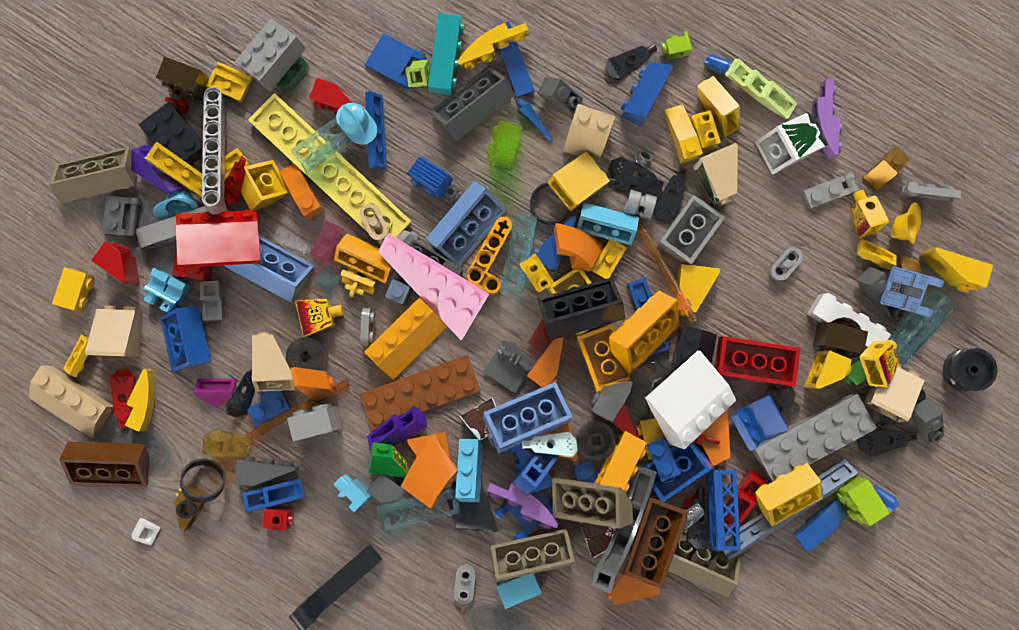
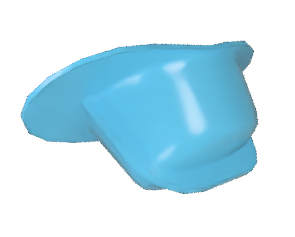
M347 103L340 107L336 115L337 123L349 139L360 145L372 142L377 134V125L369 113L356 103Z
M185 189L171 195L167 194L165 201L160 202L153 208V215L156 219L162 221L174 217L176 214L197 209L198 205L193 201L191 191Z

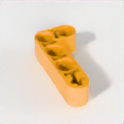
M500 217L496 220L467 271L468 281L490 295L497 294L501 288L499 279L488 272L512 231V222L507 217ZM504 223H507L508 229L504 228L501 233V236L498 235V233L500 232L499 224L503 225ZM497 239L500 244L498 247L492 248L489 246V241ZM487 255L490 257V262L488 264H481L479 261L480 257ZM473 272H479L481 278L478 281H472L470 275ZM490 281H495L498 284L497 288L493 291L487 288V283Z

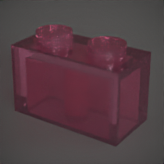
M325 221L310 256L332 265L336 247L347 231L338 225Z

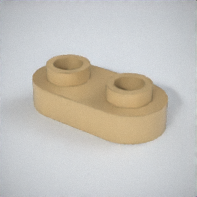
M373 204L364 205L360 210V217L369 235L376 241L384 240L389 230L379 209ZM372 211L374 213L373 217L368 218V212ZM378 228L382 229V233L380 235L376 234V230Z

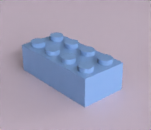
M556 382L483 413L484 423L498 454L522 444V441L531 440L535 436H541L569 424L573 418Z

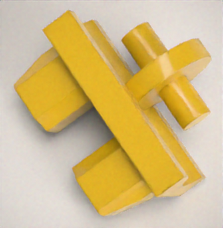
M533 254L530 258L519 264L538 293L554 283L536 254Z
M350 267L346 271L342 270L341 282L346 284L345 289L350 291V297L354 298L356 293L363 295L364 291L373 295L376 279L367 275L364 278L358 276L359 271Z

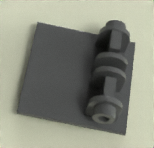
M504 340L483 372L515 393L536 361Z

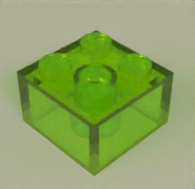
M499 120L498 126H494L492 141L494 142L489 144L487 159L490 160V166L509 171L513 170L522 136V126Z

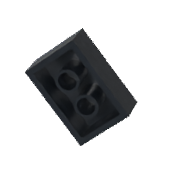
M167 102L138 124L153 145L158 142L190 166L203 157V141L172 103Z

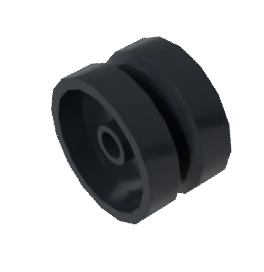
M978 348L955 350L947 356L943 364V374L948 384L962 391L987 389L996 380L998 372L997 363L993 356L987 351Z

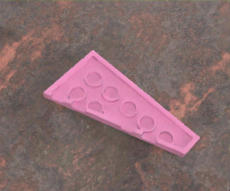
M388 234L378 252L462 341L489 293Z

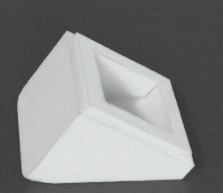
M140 518L132 532V538L135 541L152 546L160 527Z

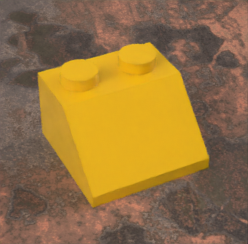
M273 160L244 167L246 172L241 194L251 211L265 208L290 194Z
M818 351L804 387L820 389L844 379L851 371L852 366L850 363L852 360L832 351Z

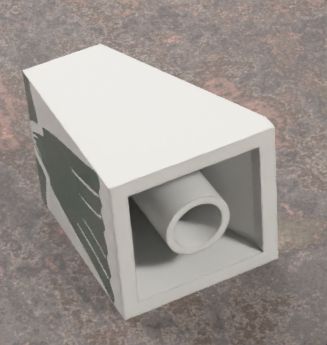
M809 112L777 126L755 141L772 175L827 146Z

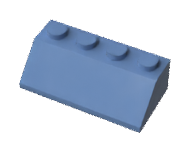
M474 181L425 240L447 259L460 267L489 233L496 220L502 217L507 209L487 188Z
M260 236L261 263L224 265V267L289 302H292L301 292L314 269V265Z

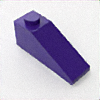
M143 145L140 148L132 149L131 170L169 195L185 190V186L144 159L152 147Z

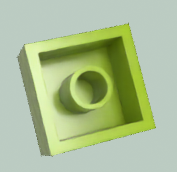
M856 477L837 490L838 493L836 495L842 504H846L849 509L847 513L854 521L856 520L861 524L871 526L890 514L868 479Z

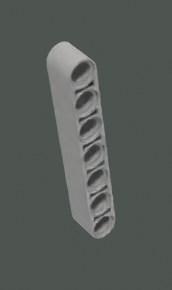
M210 87L204 92L202 201L209 213L219 214L224 209L225 101L218 88Z

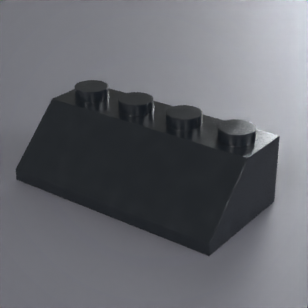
M612 277L537 298L549 340L626 319L623 300Z
M684 325L679 326L669 376L697 351H701L711 363L717 334Z

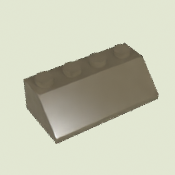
M126 147L56 164L49 186L59 203L73 202L84 197L91 198L97 194L111 193L114 190L128 189L134 186L137 174L131 170V149Z
M552 478L553 517L619 529L633 523L632 502L621 487Z
M683 528L668 571L728 597L738 585L742 554L729 561L722 551L711 550L710 543L706 549H695L686 540L688 530Z
M567 529L491 546L497 582L575 564Z

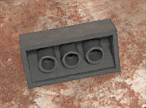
M488 66L430 112L453 140L458 141L465 137L470 130L479 126L488 116L493 115L502 105L507 104L515 94L506 78Z

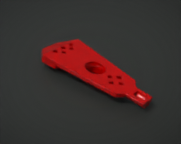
M243 156L240 157L239 162L236 161L226 181H224L225 204L238 203L246 172L244 168L246 159Z
M129 369L117 370L109 377L114 414L119 418V427H127L125 424L132 409L131 406L127 405V402L133 392L136 377ZM122 395L127 397L125 402L121 401Z

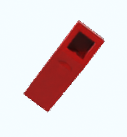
M316 78L309 97L315 108L320 110L326 108L331 110V113L337 115L341 106L352 103L335 83Z

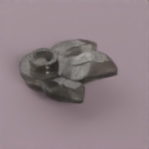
M769 385L765 397L771 396L776 407L780 408V414L783 418L785 416H795L799 412L800 406L794 402L796 397L794 388L789 386L779 391L774 385Z

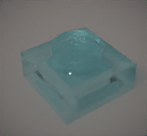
M326 266L314 280L330 293L340 282L341 278Z

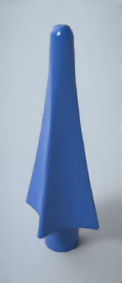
M522 98L516 102L520 108L518 113L534 125L551 142L553 138L541 123L530 102L525 103Z

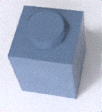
M392 279L385 297L405 306L412 288Z

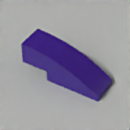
M413 406L401 417L395 414L367 436L370 451L372 443L396 445L425 429L427 422L424 412Z

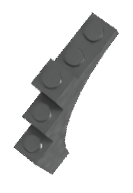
M638 466L628 495L632 502L633 523L623 528L615 529L613 537L596 567L591 586L611 593L623 576L628 556L631 553L657 476L656 471Z

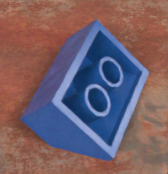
M649 62L647 68L643 66L638 75L641 78L639 83H634L629 92L632 94L630 100L626 99L621 107L623 111L621 117L641 127L673 66Z
M198 306L176 308L160 316L172 372L211 362V353L206 343V332L202 325V314Z
M694 442L685 449L676 446L671 448L681 471V474L662 482L653 461L645 466V468L657 472L653 489L662 502L669 501L715 469Z

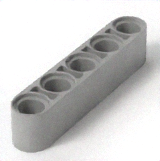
M225 202L223 211H227ZM203 206L188 211L187 213H202L208 211L206 207ZM176 216L137 229L135 232L141 250L151 249L175 241Z

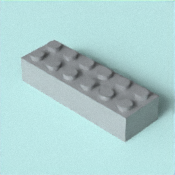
M849 393L788 426L787 431L760 442L759 446L752 450V453L767 481L772 483L778 476L792 472L796 466H803L806 463L810 465L877 428L859 395Z

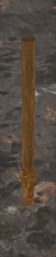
M642 222L638 223L637 229L679 301L678 305L681 311L685 312L691 323L696 322L698 319L691 308V302L688 298H685Z
M347 379L336 384L337 387L334 388L335 393L350 386ZM326 398L315 402L309 399L269 422L259 424L256 429L245 434L244 437L247 441H250L259 435L263 436L269 433L270 429L285 422L287 418L293 417V412L308 409Z

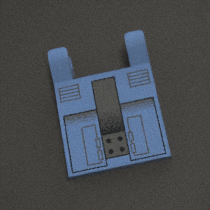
M892 266L880 303L931 317L933 310L920 306L927 285L942 287L944 280Z

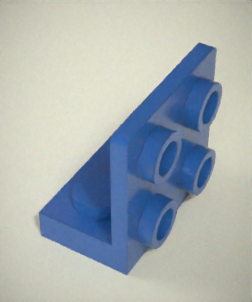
M769 395L736 410L731 416L749 451L756 449L760 442L788 430L787 424Z

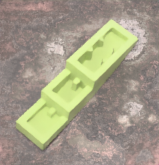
M734 59L725 74L747 94L784 119L790 117L798 104L774 81H768L757 70H751L740 59Z

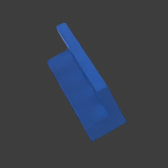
M712 470L707 474L711 550H741L736 470ZM721 474H730L731 483L727 487L722 483ZM726 493L732 497V503L728 507L723 503V497ZM727 513L733 517V523L729 527L724 523V517ZM729 533L734 537V546H725V537Z

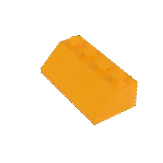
M661 291L656 292L609 337L611 352L628 373L632 374L680 326L677 299Z
M419 298L364 353L394 380L448 326Z

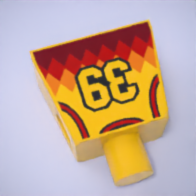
M864 190L853 194L856 203L850 209L859 238L877 234L889 223L876 196L867 198Z
M328 299L295 301L303 337H311L335 327L334 318L344 316L342 305L331 307V302Z
M874 341L860 355L869 386L889 387L899 366V360L895 351L897 344L894 341Z

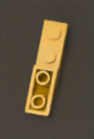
M503 23L487 31L464 51L458 60V64L462 69H471L482 61L483 63L492 61L493 57L498 56L496 48H505L511 42H521L527 39V36H530L526 23L508 29L506 23Z

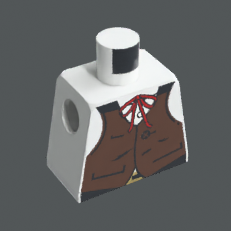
M493 397L462 414L460 417L479 440L487 437L491 445L495 446L483 420V413L496 407Z
M580 522L592 558L604 553L616 528Z

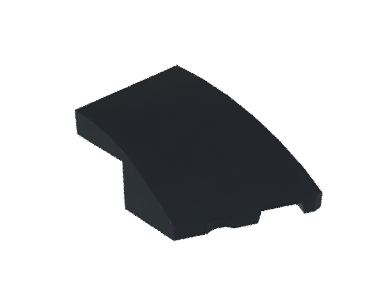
M482 480L480 502H460L456 499V481L452 483L451 487L444 490L457 530L472 529L473 531H480V529L492 530L493 532L498 531Z

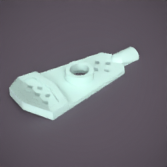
M570 432L535 436L532 440L522 441V448H532L535 453L572 458L578 450L577 440ZM547 442L552 443V449L547 447Z

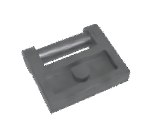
M107 195L102 233L137 237L135 232L137 215L142 200ZM130 204L128 228L124 230L127 206Z

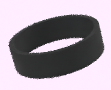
M547 182L539 185L531 195V212L535 219L543 224H559L567 218V216L570 213V210H568L566 215L559 220L546 221L541 219L533 209L532 200L536 192L543 187L550 186Z
M202 458L190 462L181 473L180 488L182 493L193 502L206 503L213 501L224 489L226 479L224 469L219 463L211 459ZM201 465L210 466L220 473L223 483L211 495H194L185 488L183 478L190 469Z

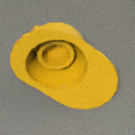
M913 203L907 213L895 218L891 229L892 238L909 241L911 244L915 243L922 219L918 203Z

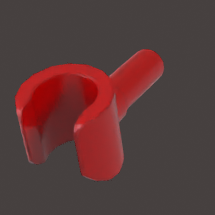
M169 97L165 98L166 102L177 105L179 112H188L190 106L187 105L188 101L186 98H181L180 100Z
M702 433L694 440L699 445H702L704 440L720 444V439L711 438Z

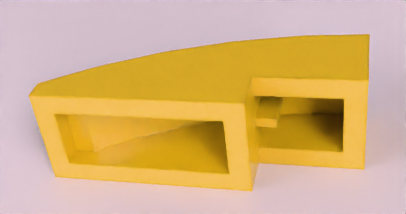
M142 370L127 402V405L133 407V410L125 426L138 432L147 430L152 417L156 395L154 370Z

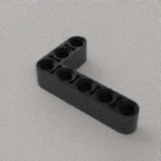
M369 544L304 600L289 616L290 620L299 630H306L327 607L366 575L383 558Z

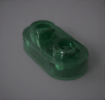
M299 57L280 79L277 86L283 92L293 91L308 74V63Z

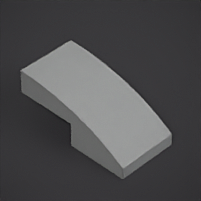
M220 281L200 282L203 322L224 321Z

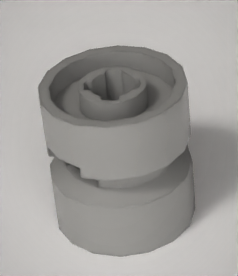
M630 190L624 213L633 216L638 214L639 218L650 221L657 197L649 194L642 196L641 192Z

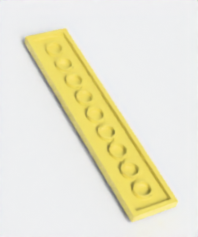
M275 93L248 119L250 123L366 231L367 229L360 217V210L366 204H373L379 209L388 227V234L395 238L412 223L406 215ZM372 211L368 212L367 217H373L374 213ZM378 228L376 230V234L380 235L382 233V229ZM384 240L377 242L382 245Z

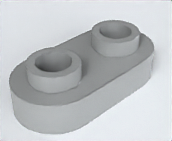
M796 247L784 250L770 267L769 274L771 278L775 281L787 279L803 259L802 252ZM789 254L793 255V261L789 260ZM777 268L781 270V275L776 273Z
M371 308L362 309L360 344L363 347H369L370 343L374 342V332H371V325L375 323V312H372Z
M470 564L460 565L456 572L454 598L460 604H468L473 599L476 571ZM463 572H468V573H469V577H468V578H464V577L462 576V573H463ZM463 591L467 593L465 598L460 596V593Z

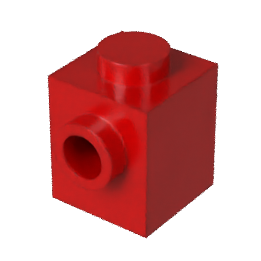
M274 506L264 509L262 528L286 531L293 525L294 515L292 514V509Z

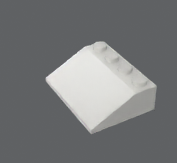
M701 351L693 354L645 397L669 445L682 449L687 448L736 401L729 384Z

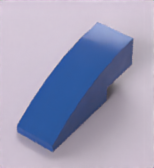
M301 478L241 493L245 512L305 497Z
M835 498L805 521L806 524L792 533V535L803 550L810 552L844 521L848 513Z

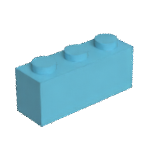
M583 203L577 229L594 236L632 245L637 232L639 217Z
M459 439L455 498L460 502H480L483 444L479 439Z

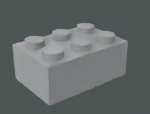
M271 18L236 59L235 63L245 73L271 91L305 51L306 47L297 36Z
M693 195L656 245L683 264L691 265L725 217Z
M331 403L293 412V417L287 418L293 442L343 428L338 407H332Z

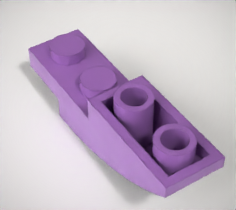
M825 79L820 84V97H817L812 102L813 120L827 144L822 149L828 159H833L839 155L842 147L841 142H839L842 123H840V117H832L835 113L833 97L836 94V86H834V79Z
M490 482L488 483L486 490L490 492L489 496L496 499L504 497L508 499V504L518 507V504H520L519 512L523 514V519L533 522V519L541 522L540 526L551 529V527L557 528L558 524L551 513L530 493L527 495L512 483H509L507 490Z

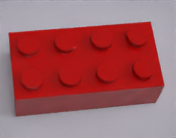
M721 336L718 337L714 368L724 377L796 387L801 348Z

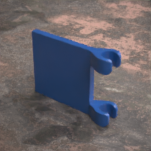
M383 33L366 61L365 66L408 90L410 87H408L407 78L402 76L405 68L412 58L416 61L427 60L423 52L415 50Z
M540 490L531 493L553 516V503L545 492ZM506 502L494 513L498 518H501L510 511L523 529L513 536L514 540L526 538L540 526L541 522L533 519V522L522 518L523 514L519 512L520 504H518V507H515Z

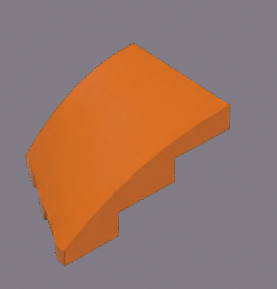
M555 224L554 235L557 254L570 256L572 269L591 271L603 251L604 245L584 231L563 224Z
M435 434L424 445L401 485L403 489L429 508L436 506L442 491L451 487L458 472L454 462L450 460L447 451L442 449L437 440L438 436Z

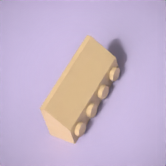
M40 366L30 382L29 399L92 439H95L114 409L113 404L53 366Z

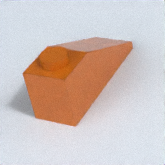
M292 163L279 171L305 218L309 220L325 211L299 167Z
M564 337L554 339L527 374V377L542 388L557 381L555 376L558 372Z
M298 367L290 368L294 386L315 402L336 395L334 389L337 387L336 381L327 372Z

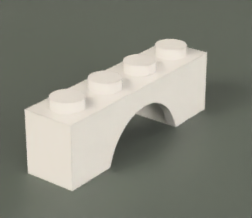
M830 293L818 295L807 315L820 323H828L838 318L849 322L853 328L868 331L865 350L874 341L886 342L891 335L884 326L870 322L868 316L852 311L853 307L846 303H839L836 301L837 298Z

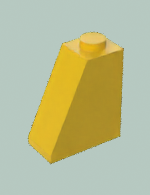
M713 76L697 85L698 98L706 111L711 110L715 125L722 137L725 138L740 129V106Z
M681 264L678 267L675 299H677L679 315L690 316L691 313L697 312L720 273L719 268Z

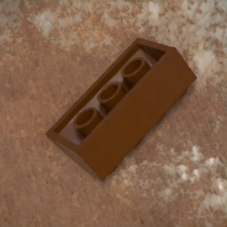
M67 442L59 459L70 485L147 487L149 454L145 444Z
M650 498L623 574L662 589L688 511Z

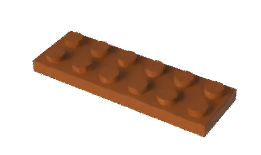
M468 355L359 395L371 429L374 430L394 414L401 417L413 406L424 412L481 390Z

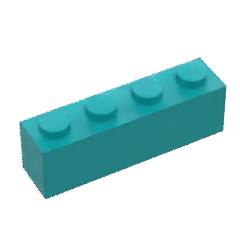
M438 13L428 89L431 93L452 95V89L456 90L457 78H454L455 71L459 70L457 54L461 53L462 41L459 40L460 34H464L465 23H462L461 16Z

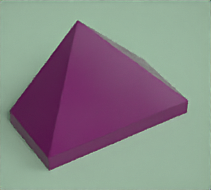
M197 379L193 394L218 408L233 395L237 381L236 379Z

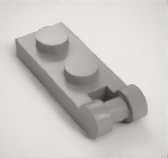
M851 172L802 191L808 209L859 191L860 188L853 179L855 178L854 173ZM843 182H846V183H847V185H848V188H847V189H844V188H843V185H842Z
M913 181L900 188V193L907 197L954 201L961 198V190H954V187L944 186L942 188H935L933 184L919 186L918 183Z

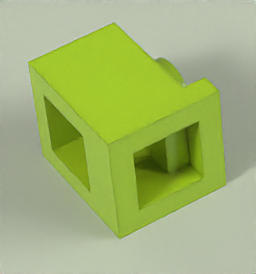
M688 31L683 32L680 37L678 35L670 36L665 43H661L662 54L666 55L667 60L688 56L692 50Z
M428 60L413 61L410 67L405 68L408 87L428 85L430 75Z

